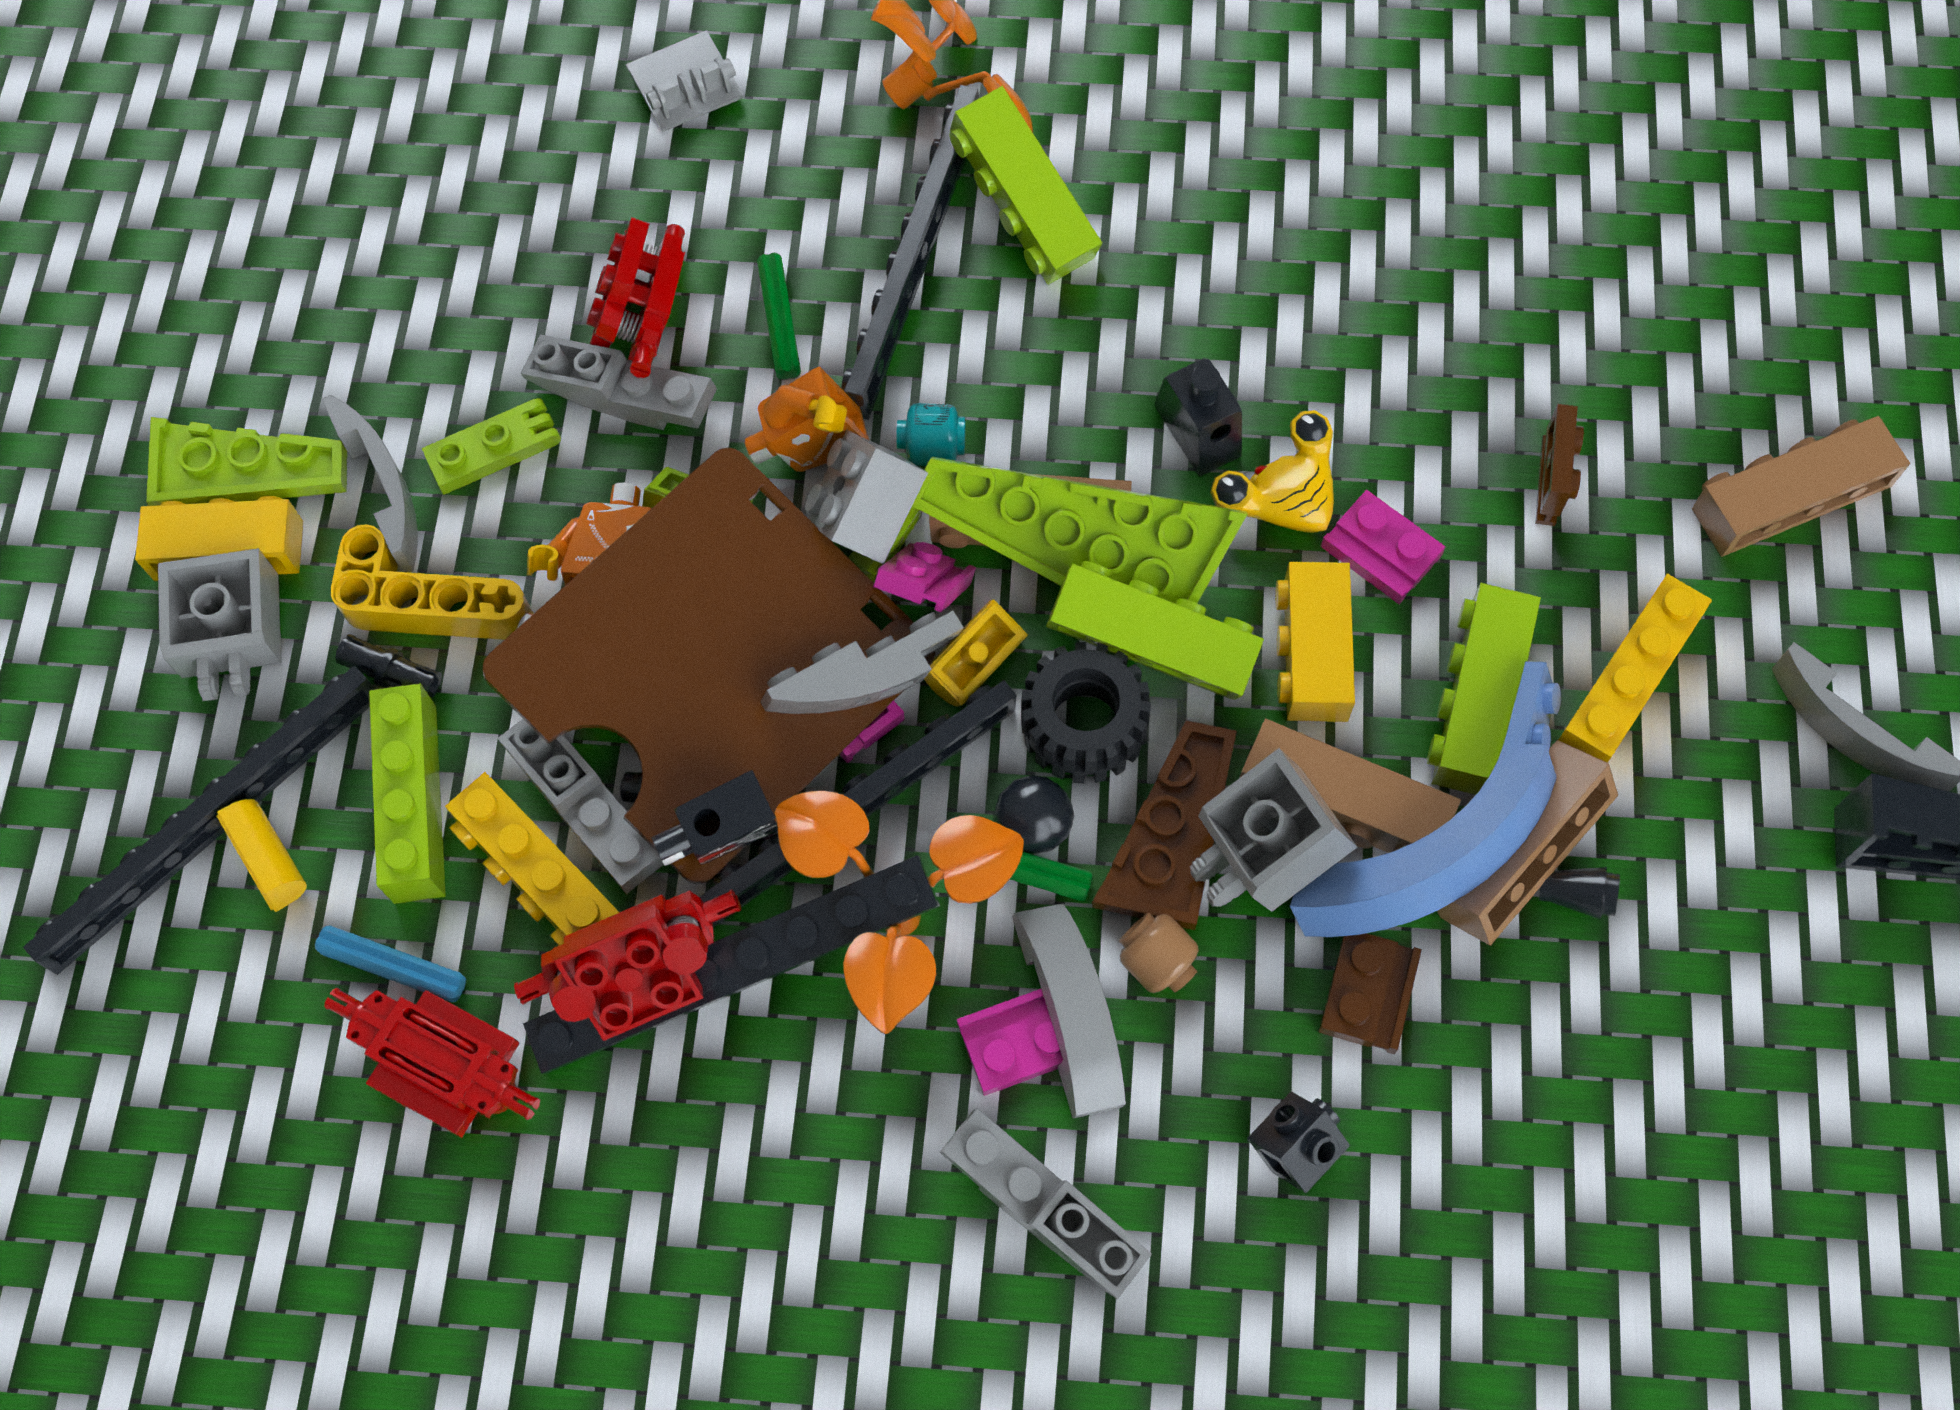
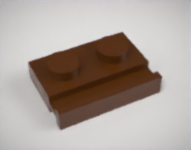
M1557 404L1547 426L1546 435L1542 437L1535 524L1555 526L1557 516L1561 515L1568 499H1576L1578 495L1581 471L1573 469L1574 455L1579 456L1584 437V427L1576 426L1578 406Z
M1367 933L1343 936L1319 1033L1370 1048L1372 1046L1387 1050V1053L1395 1055L1399 1047L1422 949L1398 945V942Z

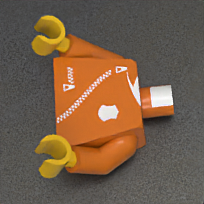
M819 366L792 383L780 386L774 394L760 402L757 409L763 430L745 438V446L749 456L756 464H760L778 455L795 471L803 472L826 464L832 445L836 440L843 438L846 430L868 440L869 438L860 407Z
M616 483L612 486L610 503H586L581 510L580 516L571 519L548 545H536L528 550L527 575L532 576L534 572L544 570L547 571V579L555 581L558 577V569L561 567L563 581L565 585L568 584L652 509L639 506L641 490L629 483Z

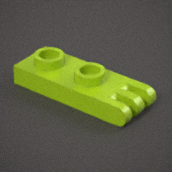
M540 398L530 400L421 448L443 495L558 445L561 442V436L558 430L553 428L554 422L550 414L545 413L547 408L543 400Z

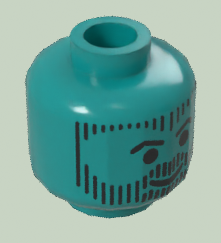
M913 404L908 409L907 420H897L896 448L906 449L907 460L918 467H926L931 457L956 461L957 455L965 456V417L958 416L956 408L951 404Z

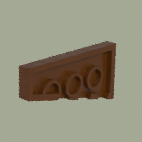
M1188 720L1185 721L1157 776L1152 790L1141 806L1124 844L1121 845L1105 881L1092 901V908L1141 918L1147 913H1150L1153 917L1166 914L1171 916L1182 928L1196 929L1205 882L1195 881L1190 873L1191 869L1189 866L1192 865L1196 858H1200L1204 852L1211 848L1214 843V839L1198 816L1202 807L1225 789L1236 736L1235 730Z

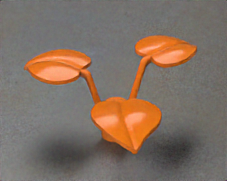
M905 0L878 1L871 20L891 29L913 50L904 63L882 80L887 94L895 104L902 109H906L922 95L927 101H930L938 94L960 88V85L967 86L977 82L983 83L988 93L1003 86L1033 133L1031 117L1024 102L998 74H994L991 77L988 72L982 71L933 87L932 81L937 78V73L930 62L936 57V50L954 31L967 45L972 44L977 38L972 20L955 0H929L935 11L946 21L945 29L932 43L925 35V28L921 20Z
M810 791L794 795L777 806L775 816L780 848L786 861L797 872L811 878L830 877L844 868L849 856L854 860L864 877L874 874L863 855L855 848L867 838L870 828L865 812L852 799L835 792ZM965 815L952 818L942 824L931 839L929 846L930 859L939 870L929 876L930 883L934 888L940 880L944 879V886L948 896L958 903L971 904L986 900L1003 888L1016 871L1022 857L1024 840L1019 833L983 817ZM921 915L886 929V937L873 932L857 936L845 954L843 964L844 977L852 1000L866 1020L883 1034L891 1032L903 1018L922 1004L934 986L936 978L934 956L921 940L913 936H906L918 927Z

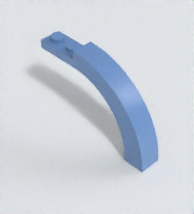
M1525 661L1499 759L1491 775L1473 799L1451 820L1420 840L1377 857L1354 862L1336 863L1296 893L1292 898L1290 908L1305 936L1338 937L1360 935L1389 929L1417 920L1465 896L1492 876L1520 848L1538 823L1551 797L1557 778L1549 755L1551 743L1549 723L1551 715L1559 712L1561 691L1559 684L1552 682L1546 662Z

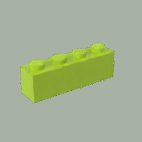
M1001 86L955 111L949 133L952 146L960 157H967L975 170V181L981 192L986 197L991 196L1000 209L999 217L1005 230L1011 236L1016 235L1025 249L1024 257L1031 271L1036 275L1041 274L1047 285L1093 260L1102 245L1101 239L1004 87Z
M1083 561L1080 567L1072 563L1066 573L1046 627L1096 647L1097 643L1108 645V651L1116 654L1119 650L1127 655L1129 660L1231 700H1236L1243 696L1264 638L1252 634L1253 626L1231 617H1225L1224 622H1220L1205 616V607L1186 599L1178 598L1175 604L1157 597L1159 592L1157 588L1141 581L1130 580L1129 585L1113 580L1110 578L1112 572L1101 565Z
M1480 583L1473 600L1464 598L1457 622L1458 628L1465 629L1462 644L1454 643L1447 667L1448 673L1455 674L1452 690L1444 688L1437 712V718L1445 720L1442 736L1434 734L1427 757V764L1435 766L1431 784L1476 795L1491 775L1505 741L1525 661L1528 662L1541 597Z
M421 683L369 690L377 887L394 904L446 897L436 705Z

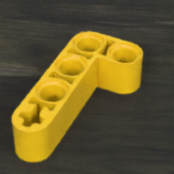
M367 524L357 525L349 529L340 542L331 584V597L348 623L356 629L505 640L517 629L520 620L526 613L534 614L520 586L511 580L397 572L398 564L392 556L383 534L375 526ZM377 551L372 557L362 560L367 553ZM368 595L362 603L352 605L358 597ZM417 598L413 605L401 608L405 601ZM467 601L462 609L449 612L454 604Z

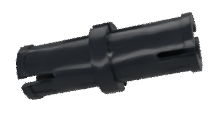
M348 634L346 638H343L336 651L335 661L337 664L348 668L355 666L361 673L374 678V683L383 688L421 683L430 698L434 697L439 689L442 679L441 672L404 658L403 653L397 649L389 648L386 650L367 643L352 634Z

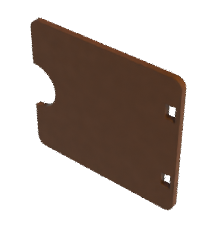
M722 448L713 453L492 650L484 660L483 675L489 686L548 744L559 736L576 729L601 728L618 734L632 746L640 761L642 783L635 803L624 815L623 819L657 851L651 837L680 824L674 811L675 808L750 770H753L775 816V810L781 802L794 795H798L865 728L904 692L902 691L874 703L846 710L805 714L765 711L760 702L766 690L770 688L767 682L772 677L790 667H794L797 673L814 664L811 658L816 653L833 643H838L842 649L856 641L865 657L868 658L866 654L868 648L889 636H892L895 642L911 634L908 628L914 622L883 591L875 588L874 583L829 538L818 530L819 528L743 453L734 448ZM759 491L781 511L772 520H769L750 502ZM869 600L893 621L882 631L861 611ZM935 651L924 657L928 664L934 659ZM715 819L704 821L700 826L699 833L703 836L715 834L720 827V822ZM744 847L703 865L699 863L694 853L670 865L686 881L693 884H703L713 879Z

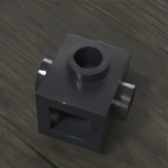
M1292 1091L1274 1107L1271 1113L1247 1138L1272 1173L1305 1194L1350 1146L1337 1128L1340 1118L1332 1108L1318 1098H1315L1311 1103Z

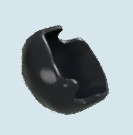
M1035 775L1013 780L998 795L993 813V822L1019 833L1024 840L1023 852L1033 855L1053 851L1068 837L1074 820L1073 806L1064 789L1047 777Z

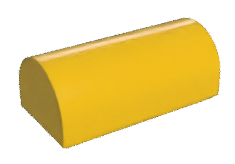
M992 599L970 620L958 636L950 641L929 663L931 671L924 680L947 703L956 707L962 706L1028 634Z
M254 799L240 800L217 811L219 814L217 815L218 820L270 910H274L276 913L301 897L307 888V884L258 801Z

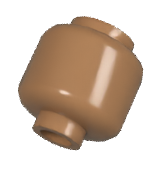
M1147 913L1133 924L1119 940L1123 946L1119 955L1121 964L1151 993L1160 992L1166 987H1169L1175 993L1185 986L1197 973V970L1191 964L1198 954V945L1169 915L1161 914L1153 917L1150 913Z

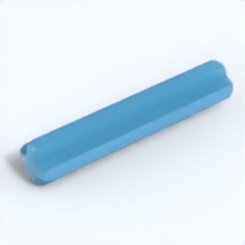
M330 925L323 927L315 942V949L323 956L422 992L427 990L449 1002H456L465 988L466 978L460 972Z

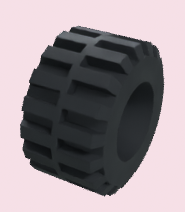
M1076 642L1074 651L1068 652L1064 645L1054 649L1053 660L1044 655L1037 662V673L1029 672L1025 680V690H1022L1021 696L1022 733L1025 734V745L1029 753L1036 752L1035 762L1043 769L1049 764L1053 765V776L1063 779L1065 773L1073 774V783L1084 784L1085 776L1088 775L1094 776L1095 783L1106 781L1108 770H1112L1117 776L1125 771L1126 760L1133 763L1140 755V747L1145 744L1151 709V702H1149L1150 690L1147 682H1141L1142 671L1136 664L1127 667L1128 656L1118 650L1112 656L1108 654V645L1097 643L1096 650L1086 649V642ZM1085 695L1104 701L1112 709L1115 717L1110 723L1100 729L1080 731L1064 724L1058 718L1055 711L1066 700Z

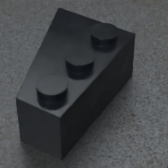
M1871 773L1834 808L1837 868L1960 880V794Z

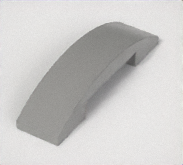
M332 395L322 398L335 430L352 460L364 454H369L392 505L374 513L375 519L392 556L402 572H412L417 556V521L412 498L402 474L377 432L357 411Z
M1795 642L1772 668L1778 684L1802 718L1824 740L1857 764L1881 776L1944 791H1950L1960 782V760L1928 737L1912 750L1827 689L1826 687L1837 675V672Z
M1064 904L1014 913L1012 918L1027 966L1035 965L1063 1061L1058 1066V1071L1073 1119L1123 1107L1126 1104L1124 1082L1109 1009L1092 958L1071 914Z

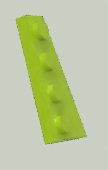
M151 417L146 499L149 506H158L165 501L197 504L209 503L210 500L217 498L237 502L256 501L263 496L292 498L347 492V450L341 440L285 433L275 437L259 435L253 429L237 428L235 432L213 429L210 424L190 422L189 426L171 424L165 418Z

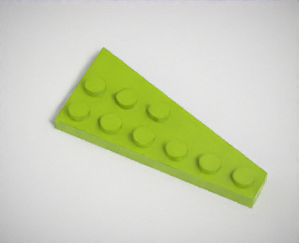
M931 457L925 468L928 474L912 505L1062 586L1066 573L1072 563L1081 567L1083 561H1088L1109 569L1112 572L1110 575L1111 579L1129 585L1130 580L1147 583L1159 590L1157 597L1175 604L1178 598L1198 603L1248 515L1246 511L937 457Z

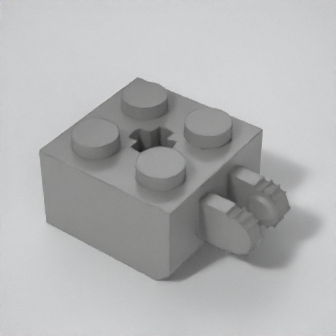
M846 430L843 438L836 440L827 457V466L829 467L821 484H816L808 494L805 503V510L807 511L805 516L831 541L884 564L928 472L891 450Z
M259 548L158 563L159 644L163 659L181 678L198 677V689L203 701L218 699L219 672L225 671L230 673L229 684L234 696L249 695L251 667L282 663L279 584L276 570Z
M1278 748L1202 807L1198 817L1216 844L1204 852L1200 858H1196L1189 867L1195 881L1205 882V880H1210L1216 873H1220L1229 865L1232 866V870L1222 876L1218 882L1213 883L1209 890L1206 891V898L1212 907L1226 905L1233 898L1248 890L1252 898L1272 912L1355 850L1357 846L1304 771Z

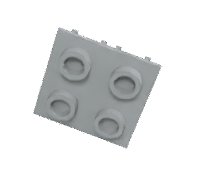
M707 30L626 64L628 71L662 132L744 98L741 89L733 77L736 76V72L729 58L723 60Z

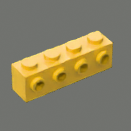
M486 772L481 774L445 805L456 821L449 829L468 850H472L478 845L485 852L488 858L482 864L502 886L510 880L522 892L516 900L536 922L544 916L556 928L550 936L558 946L563 944L564 936L620 913Z

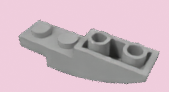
M541 334L520 373L524 379L570 401L629 422L664 430L667 422L698 429L717 390L711 378L651 366V373L648 377L637 378L630 372L632 362L627 361L621 350Z
M953 610L940 618L936 616L935 612H932L910 625L908 629L911 634L897 642L894 641L892 636H889L866 650L868 658L865 657L856 641L842 649L838 643H833L816 653L811 658L814 664L797 673L794 667H790L772 677L767 682L770 688L766 690L760 703L765 711L805 714L846 710L893 696L922 682L931 671V667L924 657L949 644L964 627Z
M522 719L497 738L575 836L626 894L664 865L658 852L623 819L627 811L605 787L596 772L564 735L559 736L548 744Z
M978 1108L970 1113L939 1152L979 1186L978 1189L997 1206L1115 1299L1121 1296L1152 1255L1150 1251L1067 1180L1062 1181Z

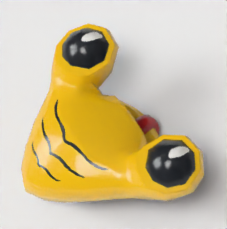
M1315 410L1300 412L1290 422V437L1298 451L1295 456H1282L1266 466H1257L1254 470L1255 474L1250 480L1240 472L1228 470L1214 479L1210 491L1215 505L1246 511L1248 513L1246 517L1260 519L1296 531L1314 533L1327 530L1334 505L1333 479L1329 464L1333 430L1328 418Z

